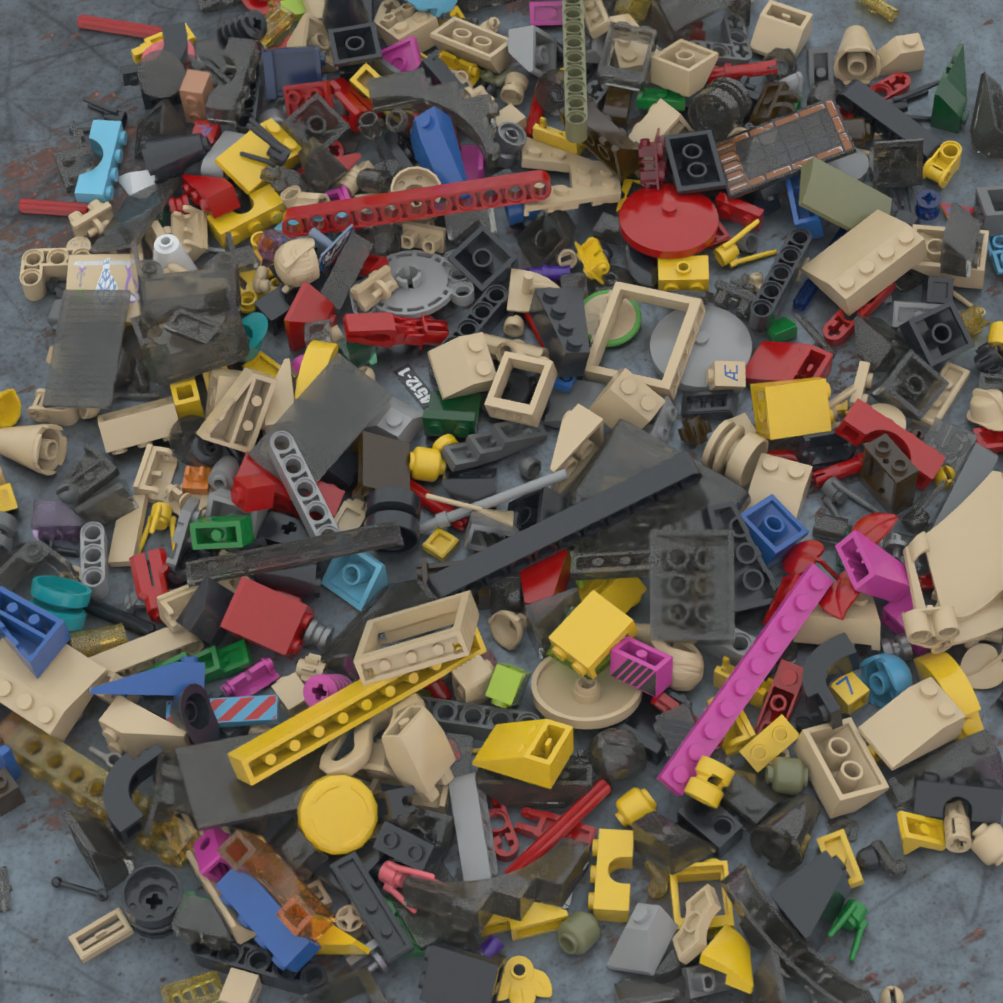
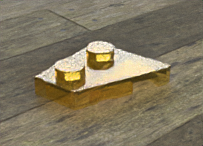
M269 0L267 3L270 7L265 16L267 33L263 38L256 40L264 45V49L271 46L298 19L291 10L274 0Z

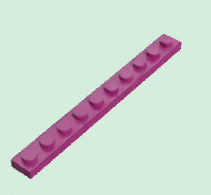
M814 563L807 566L656 779L677 797L683 795L690 777L697 775L695 768L701 756L710 757L833 583V580Z

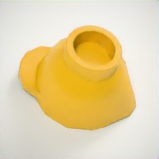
M11 388L0 392V428L12 427L17 423L21 415V402L16 391Z

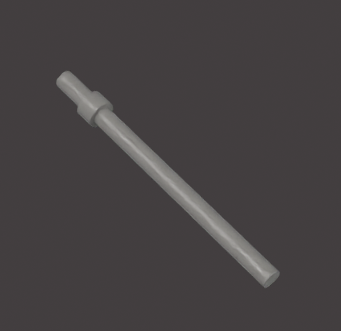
M562 469L474 502L472 505L480 506L482 509H489L566 480L569 476L567 470ZM461 507L450 512H440L436 514L435 518L420 523V534L438 527L443 529L451 526V522L470 516L472 510Z

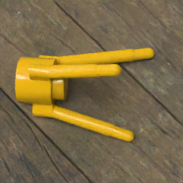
M758 219L749 224L731 240L713 250L717 262L722 267L729 264L733 268L742 263L777 254V250L774 249L737 259L740 253L735 243L760 223Z
M157 502L152 505L151 514L148 516L147 524L141 537L138 554L143 550L149 533L153 534L155 529L164 530L167 526H170L172 551L174 550L175 543L172 542L176 530L177 518L172 516L173 509L169 504Z

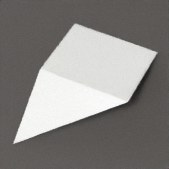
M148 170L129 172L118 176V182L134 201L158 198L154 182L155 175L150 176Z

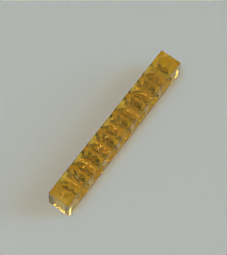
M24 719L4 742V745H7L12 750L18 766L23 764L28 768L32 776L38 780L44 778L56 792L60 794L65 792L71 796L70 799L81 808L86 806L91 809L92 814L100 821H109L104 807L103 796L95 797L98 793L103 792L109 772L27 719ZM35 751H41L36 755H32ZM62 764L61 767L53 769L54 766ZM84 778L81 782L74 783L75 780ZM135 790L132 802L142 812L145 820L149 821L147 823L148 829L136 836L135 842L146 851L151 849L156 852L158 858L169 866L174 864L181 869L187 862L186 851L194 849V843L200 838L198 830ZM166 832L172 833L168 839L160 840Z

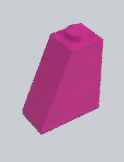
M854 530L835 545L855 591L894 603L910 592L905 565L859 531Z

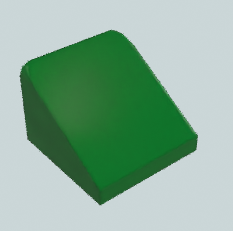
M782 317L773 322L771 328L766 331V334L772 342H785L797 337L798 327L787 317Z

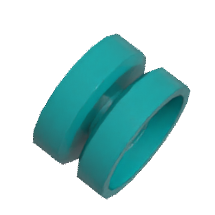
M51 575L34 577L30 589L34 599L29 600V602L64 620L68 631L82 630L87 616L83 608L87 607L90 603L91 588L81 582Z

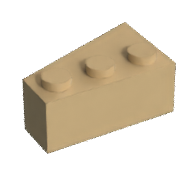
M629 13L610 16L614 28L606 32V38L617 77L634 79L633 86L651 83V57L660 51Z
M660 98L656 104L650 107L648 114L642 121L633 127L629 138L633 142L637 141L638 143L643 138H649L650 142H654L657 128H660L661 136L694 131L678 111ZM640 169L634 172V174L639 178Z
M245 367L196 434L204 440L242 452L248 451L252 453L278 380L269 374Z

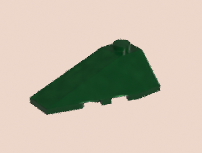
M963 43L958 44L952 55L951 63L947 65L946 73H943L934 95L930 127L957 134L961 125H966L969 117V111H966L967 89Z

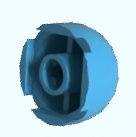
M883 653L865 658L860 663L859 668H863L862 675L858 676V678L870 689L868 703L873 705L875 702L881 707L878 710H881L908 687L913 685L911 671L899 656Z

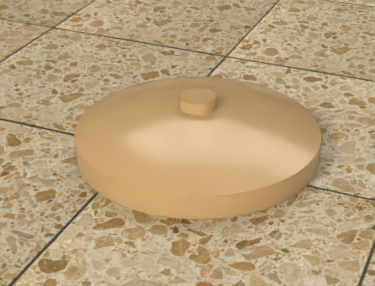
M611 652L595 668L597 676L594 679L586 674L584 676L579 675L572 668L570 661L567 659L562 661L554 654L544 659L537 666L531 679L532 700L538 711L549 720L573 726L575 729H599L621 722L637 709L641 702L643 691L610 676Z

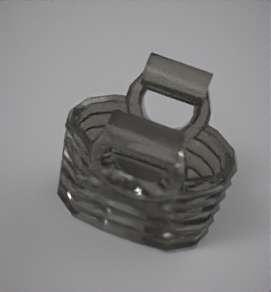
M367 209L364 213L370 214L373 211L371 209ZM396 223L357 228L358 234L354 244L366 245L369 254L378 255L387 251V254L390 255L397 253L401 247V237Z

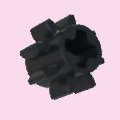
M986 342L975 350L977 355L974 356V363L981 373L989 371L992 376L1002 370L1003 349L998 344L991 347V344Z

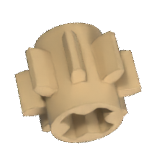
M309 653L305 659H299L295 673L304 685L310 677L328 673V664L321 661V655Z

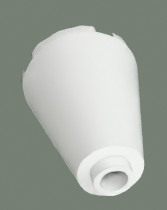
M164 234L155 240L151 284L168 279L163 274V270L170 263H176L190 270L194 278L200 277L198 268L176 236Z

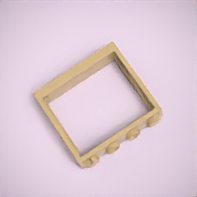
M616 281L613 290L608 292L606 309L599 316L597 333L593 334L591 338V349L584 374L588 381L608 384L618 372V370L600 367L599 364L623 299L685 311L686 315L663 379L658 380L634 374L660 397L665 398L668 395L670 400L674 401L706 313L703 301L699 298Z
M465 591L368 620L353 660L363 686L470 655L480 615L471 591ZM454 624L453 628L380 649L381 645ZM385 632L387 638L379 640L378 634ZM459 642L462 649L456 650L454 643Z

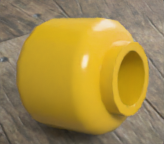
M416 447L413 452H410V476L414 480L435 482L439 474H444L446 461L442 459L440 451L433 448Z
M633 787L618 798L615 803L619 810L615 813V816L624 828L630 825L633 829L639 830L657 815L655 808L658 805L645 788L640 790L637 787Z

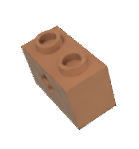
M188 69L179 89L186 122L195 124L196 119L211 121L217 106L211 73Z

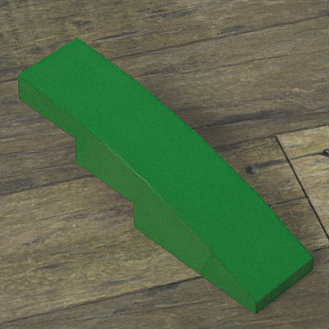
M243 639L220 650L214 645L191 656L187 652H183L140 672L173 662H181V656L198 657V662H205L204 684L251 668L254 664L249 644ZM142 695V696L146 698V697H151V696H156V695Z

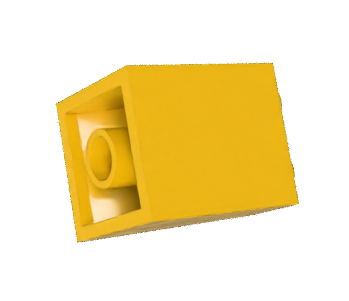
M814 377L750 384L755 429L758 435L773 440L832 431L831 424L834 422V416L828 403L831 389L829 383L826 382V378Z

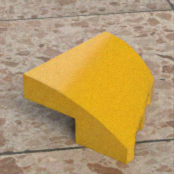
M725 924L701 953L700 964L727 974L726 985L751 994L754 985L750 947L735 929Z

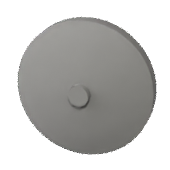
M704 305L706 313L678 389L688 392L709 391V384L705 382L706 369L714 361L745 362L746 367L751 360L752 341L749 331L743 322L729 311L715 306ZM675 310L669 313L657 324L650 339V358L654 369L662 379L684 321L685 311Z

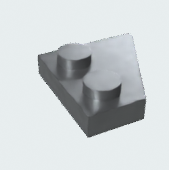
M190 496L181 509L172 539L175 547L165 563L169 567L176 568L189 547L192 548L189 523L199 519L202 515V511L198 510L200 499Z

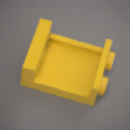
M592 590L548 638L553 646L551 651L556 657L562 661L565 659L570 661L572 668L579 675L584 676L586 674L594 679L597 676L595 668L611 652V649L625 636L634 638L638 630L633 619Z

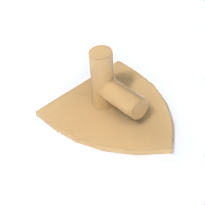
M511 268L507 311L529 312L535 288L560 287L538 273Z

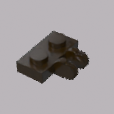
M785 81L765 83L749 119L753 126H760L769 122L772 123L778 114L783 116L793 114L795 111L793 103L799 102L800 94L793 90L788 91L789 86Z

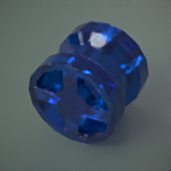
M925 189L917 194L915 207L918 218L930 221L938 217L941 204V196L938 192Z

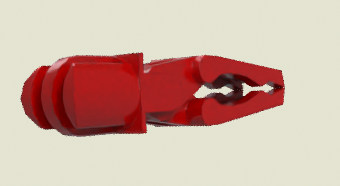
M389 312L345 314L343 317L345 337L348 342L392 348L394 345H419L420 350H422L423 345L440 346L449 335L446 321L425 320L423 314H421L420 319L395 316Z

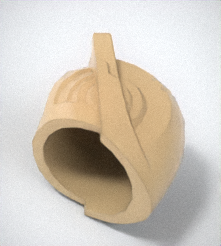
M312 237L290 240L282 244L275 253L274 266L278 277L285 283L282 288V292L285 294L292 288L300 287L303 281L311 283L320 276L319 263L314 250L315 242Z

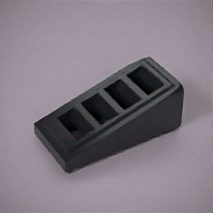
M733 389L683 393L681 416L684 418L700 415L701 419L724 421L736 416L737 397ZM692 401H696L695 409H691ZM702 402H706V408H702Z

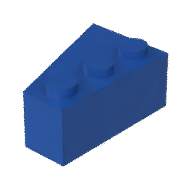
M0 586V635L38 679L70 640V633L64 620Z

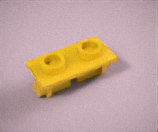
M439 50V58L449 69L465 71L468 74L472 87L481 78L483 70L479 69L477 64H471L463 59H458L456 56L448 53L447 50Z
M589 237L583 245L575 241L574 244L578 251L576 255L584 264V273L591 280L595 278L603 285L604 281L601 276L608 273L610 264L603 253L599 240Z
M781 714L739 752L758 773L792 744L800 734Z

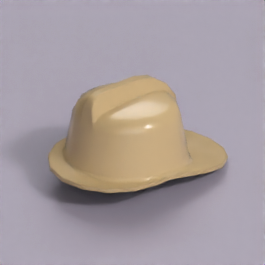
M975 388L970 401V410L966 415L967 419L987 429L1003 431V393L997 389L983 390Z

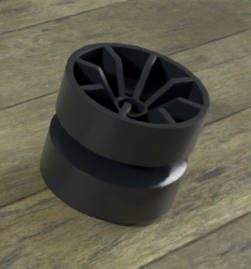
M393 486L378 488L370 492L366 497L365 503L366 520L364 522L363 537L365 545L371 550L382 554H405L416 549L420 542V497L409 489Z

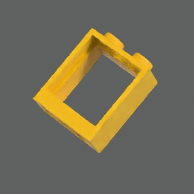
M713 858L696 863L683 860L675 864H669L672 916L674 922L678 925L674 936L680 930L685 919L681 918L678 893V883L720 880L724 915L714 916L709 925L706 939H714L725 924L734 929L727 860L720 861Z

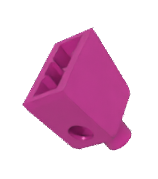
M216 823L207 825L203 830L204 834L194 843L193 847L200 874L217 883L239 860L254 867L242 842L237 837L222 831Z

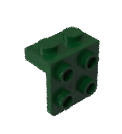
M432 391L428 409L423 410L424 434L427 436L452 434L457 438H467L468 435L477 434L481 395L474 393L442 400L440 391Z

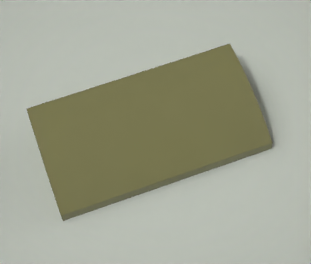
M812 157L801 166L799 205L847 231L853 229L876 210L890 215L892 198L816 157Z

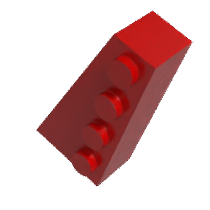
M247 451L236 477L262 473L275 483L272 508L274 512L294 514L296 518L301 519L273 462L260 454H253ZM288 466L286 467V470L289 473H298L297 471L290 469ZM314 478L333 518H335L345 491L339 489L334 484H327ZM305 488L297 490L302 497H309L311 495L309 490ZM318 512L309 513L313 520L323 519L322 515Z

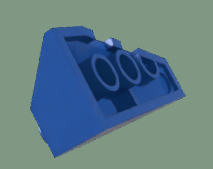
M435 106L415 117L410 140L415 159L420 166L433 172L441 184L468 181L451 117ZM462 194L460 197L462 199H469L471 195Z
M181 656V662L169 663L89 688V694L177 696L182 694L184 688L189 684L196 683L204 688L205 662H198V657Z

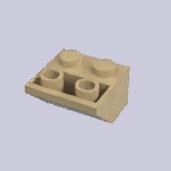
M769 0L759 16L750 43L751 51L793 65L811 35L813 14Z
M410 2L404 3L400 8L383 15L382 18L375 21V26L388 47L411 36L417 38L421 53L435 46L430 39V33L439 27L437 18L428 11L415 9L414 5Z

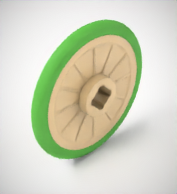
M610 290L595 292L584 299L589 342L593 334L597 333L599 316L606 309L607 295ZM623 299L606 347L624 344L638 332L642 315L636 301Z

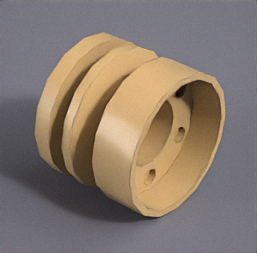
M419 166L408 167L399 171L393 178L390 192L441 185V182L429 169ZM441 197L437 198L435 201L440 203ZM414 201L411 203V205L418 207L422 205V203L419 201ZM389 205V210L397 209L395 205ZM438 216L409 221L425 224L427 221L435 222ZM396 222L403 229V222Z
M729 419L724 420L710 437L703 452L701 466L707 471H712L717 476L725 472L726 481L741 489L745 488L752 481L761 452L767 454L769 442L766 438L754 432H748L745 435L743 426H736L735 422Z

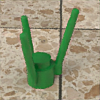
M849 899L827 934L831 938L841 927L847 930L857 928L849 956V961L851 962L855 960L863 932L868 925V922L865 920L868 910L865 905L855 899ZM808 946L803 949L804 954L810 951Z

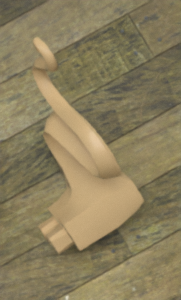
M416 692L355 726L354 748L352 753L346 758L334 761L350 730L331 740L320 758L319 768L325 774L352 776L366 766L373 751L374 737L381 730L387 728L381 737L387 760L404 787L414 785L415 793L418 794L422 802H433L439 796L435 784L446 785L452 781L454 775L450 766L456 760L443 729L427 710L423 699Z

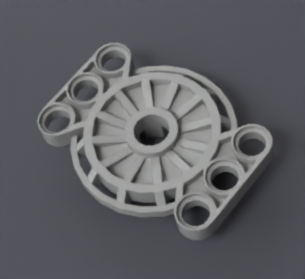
M456 249L449 250L443 257L436 253H425L422 250H408L390 254L386 257L391 268V274L399 287L391 292V297L387 301L381 300L371 307L369 313L389 312L395 316L419 318L421 314L427 316L440 310L449 301L458 306H467L475 300L473 283L466 277L459 280L453 279L455 276L463 275L447 259ZM348 271L346 279L353 314H357L362 310L358 302L354 300L350 288L355 284L362 283L368 277ZM356 277H363L360 281H352ZM413 284V288L408 289V285ZM460 292H468V293H469V294L466 295V296H458V295H457V294L460 293Z

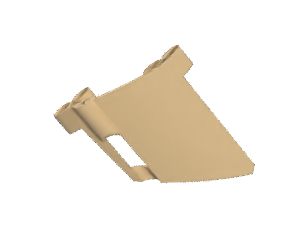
M992 471L944 520L928 533L925 531L919 533L903 550L914 609L905 614L903 611L901 616L907 640L911 644L930 648L933 654H938L948 650L953 645L979 639L1003 629L1002 472ZM924 552L938 599L935 607L932 605L925 606L914 564L916 559Z

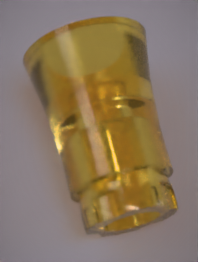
M122 623L114 626L110 624L93 629L69 631L71 636L69 640L70 646L88 658L128 642Z

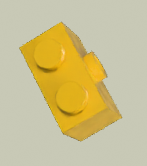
M708 255L688 256L677 259L658 258V290L680 295H709Z

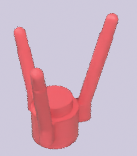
M390 860L381 866L378 875L379 881L385 883L383 890L392 894L412 913H416L417 909L396 890L398 887H404L409 878L442 888L447 887V883L435 879V875L432 873L402 866Z

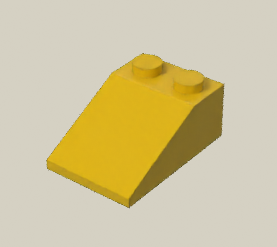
M272 118L260 123V125L292 151L282 167L276 164L273 169L267 164L240 156V152L243 151L269 159L266 153L270 145L251 130L214 161L247 195L291 172L290 170L299 162L305 151Z

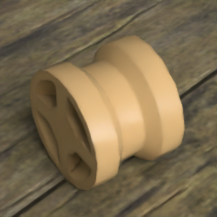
M346 905L340 908L335 918L337 927L356 940L360 939L366 927L354 907Z

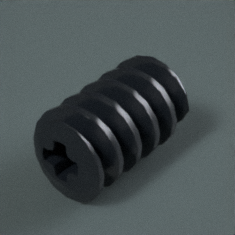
M251 10L221 22L216 27V37L219 43L228 50H234L246 45L248 42L259 40L267 33L266 18L258 10Z

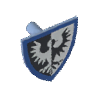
M352 224L334 242L315 227L311 229L308 235L319 243L316 254L319 257L320 271L328 270L351 233Z

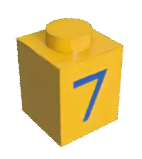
M853 672L841 676L829 688L840 706L842 714L848 713L851 716L868 704L870 689Z

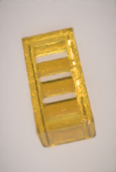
M217 970L166 984L159 987L165 1003H175L173 997L177 995L181 1001L180 1003H215L219 1001L223 985ZM212 981L215 993L210 994L206 983ZM201 986L204 996L198 997L195 988ZM190 991L192 999L186 1000L184 992Z

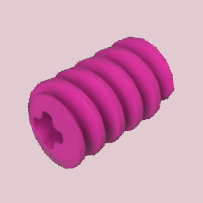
M317 674L312 676L303 687L305 702L311 707L353 682L343 674Z

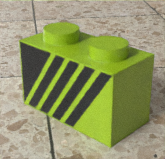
M508 663L497 664L485 696L492 698V704L502 708L521 704L532 672Z

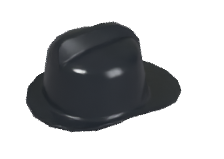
M196 683L189 684L184 688L182 694L172 698L171 719L175 726L188 733L190 739L198 748L203 750L212 749L219 740L220 729L217 718L211 707L206 690Z

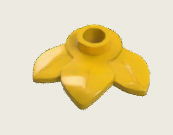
M514 956L507 961L497 1001L509 998L510 1003H534L536 996L543 998L552 996V985L548 976L543 971L534 969L532 962L528 958ZM517 965H521L525 969V973L521 976L516 975L513 971Z

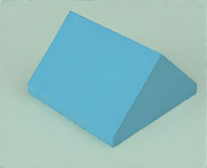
M343 537L321 584L359 611H364L388 586L386 567L383 563Z

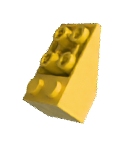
M549 719L496 724L472 761V765L551 789L574 751L573 726Z

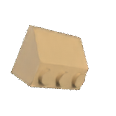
M452 17L430 33V39L439 50H447L448 53L471 64L475 63L478 66L489 69L493 73L500 74L511 65L512 55L508 52L507 48L508 38L457 17Z
M172 396L97 416L106 453L112 452L113 455L128 451L127 447L137 445L138 448L147 447V444H153V440L160 438L163 441H170L178 438L177 434L182 433Z
M851 717L842 719L843 726L832 730L829 723L803 729L793 746L797 757L802 760L804 766L808 767V778L830 819L857 811L889 789V785Z

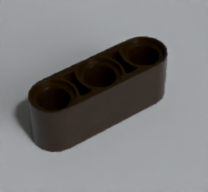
M610 76L603 114H608L616 126L626 127L634 79Z

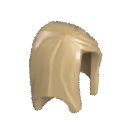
M666 628L663 632L674 638L672 647L655 635L650 641L655 649L673 657L672 684L668 688L675 691H691L703 677V656L691 642L673 629Z

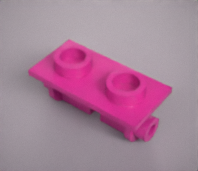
M269 657L261 658L253 667L248 668L230 681H225V684L220 686V689L226 697L253 696L280 679V676L273 668L274 664Z

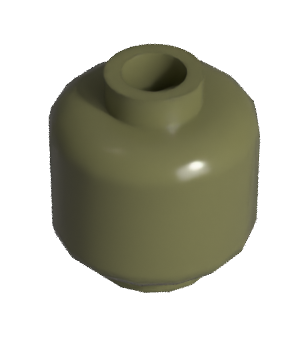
M776 757L772 762V766L766 767L765 782L771 784V789L776 794L797 795L801 792L802 788L805 789L807 787L808 767L804 766L799 758Z
M583 911L572 912L557 929L558 943L569 954H585L601 937L597 918Z

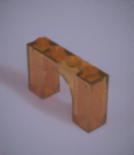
M237 829L217 850L236 872L247 874L257 880L279 901L282 908L275 915L294 936L318 940L338 920L262 836Z

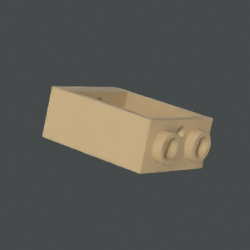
M505 351L484 404L489 416L538 427L558 375L553 361L543 356L536 358L527 356L519 351L514 353ZM512 368L541 373L530 405L501 399Z

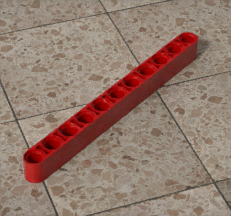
M534 170L296 206L284 211L282 231L286 236L296 238L309 236L308 234L313 227L321 233H330L346 230L351 224L353 225L352 229L542 201L551 194V179L547 172ZM539 182L546 184L542 188H536L534 186L536 183ZM513 186H518L521 188L517 192L509 190ZM488 190L496 191L494 195L485 194ZM462 194L471 195L469 199H462L460 196ZM439 197L446 199L443 203H438L435 200ZM414 201H419L422 203V205L415 207L412 206L411 203ZM388 205H395L397 209L388 210L386 207ZM371 209L373 212L370 214H365L362 212V210ZM340 212L347 213L348 216L341 218L337 216V214ZM315 216H320L323 218V220L315 221L312 218ZM296 220L299 223L297 225H291L288 223V221Z

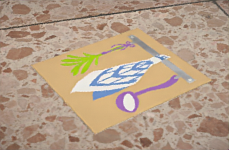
M143 254L69 255L63 323L139 322Z

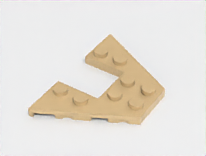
M527 137L526 143L520 151L521 167L568 172L570 188L565 185L551 186V194L547 199L523 203L524 216H529V211L545 210L547 213H551L555 210L577 209L579 204L591 202L592 206L603 203L620 202V179L604 164ZM536 183L534 186L536 188H542L545 185H543L542 183Z

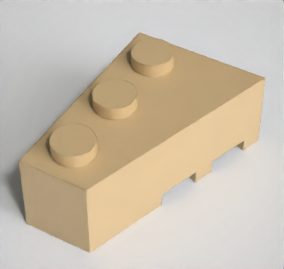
M860 593L848 609L844 620L829 615L817 604L794 636L793 642L821 645L828 639L845 632L854 647L855 644L872 645V650L880 651V619L873 596Z

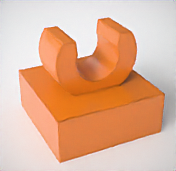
M186 466L182 482L183 494L209 495L210 485L208 476L212 468Z

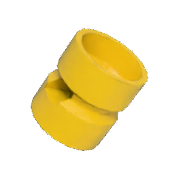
M702 755L695 768L697 775L690 777L683 792L699 802L717 809L724 796L722 788L729 786L735 772L724 764ZM710 776L712 777L711 783L707 781Z

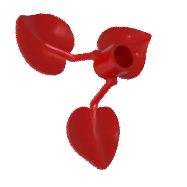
M888 513L868 514L856 522L851 533L857 530L877 544L893 528L898 517ZM806 540L796 544L783 557L782 567L784 571L789 575L797 573L801 576L808 565L812 563L821 564L837 582L831 584L818 604L829 615L844 620L848 609L862 592L855 591L846 570L838 576L822 558H819L825 551V547L821 542Z

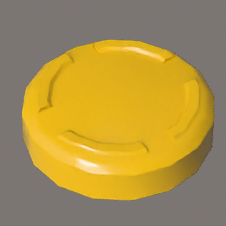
M326 775L313 781L303 792L297 808L298 825L304 838L316 849L332 855L348 854L361 848L372 836L378 821L377 803L371 790L360 780L347 775Z

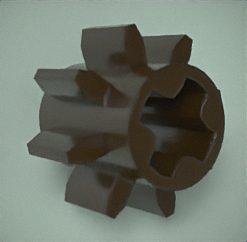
M700 415L682 420L683 428L678 429L681 441H688L689 446L708 441L707 434L712 432L709 420H702Z

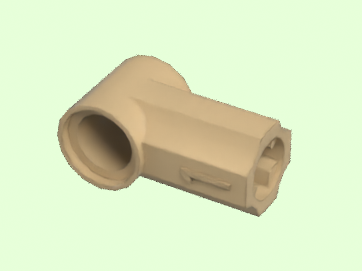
M296 185L286 188L280 195L287 209L330 201L327 194L302 192L300 187Z

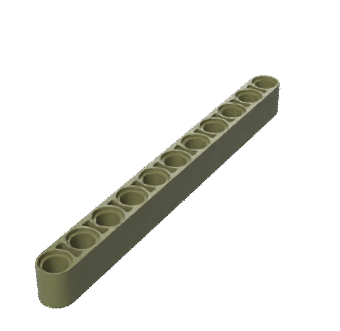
M562 0L565 136L571 143H582L588 137L583 0Z

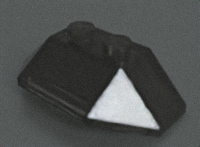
M571 754L551 789L478 767L477 788L507 808H565L592 789L593 764L584 762Z

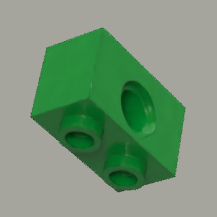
M251 514L200 517L189 523L193 550L240 548L254 541Z

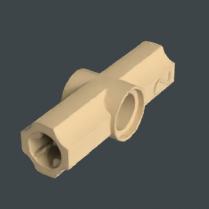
M483 333L491 359L501 362L504 352H511V349L513 353L519 351L527 356L536 358L543 356L550 359L548 349L526 344L520 339L510 340Z

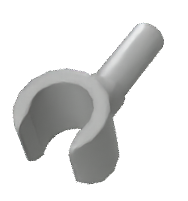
M94 746L89 748L90 753L106 762L109 771L114 766L110 762L113 760L118 761L122 757L118 752L107 754Z

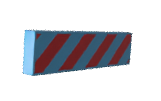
M278 695L209 698L219 727L278 724ZM166 701V721L173 724L170 713L172 701Z

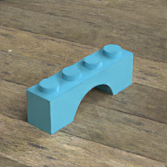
M93 120L89 141L93 154L100 156L102 160L93 170L79 174L75 189L77 202L89 204L95 199L100 200L102 203L113 200L114 182L118 181V165L123 161L122 149L123 145L127 144L128 139L127 131L123 130L121 121Z

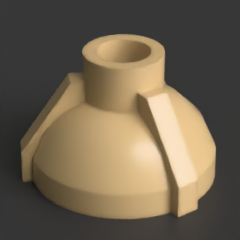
M506 610L496 612L488 620L493 638L499 645L507 648V650L516 648L523 638L524 629L528 626V620L525 615L521 613L516 615L514 612Z

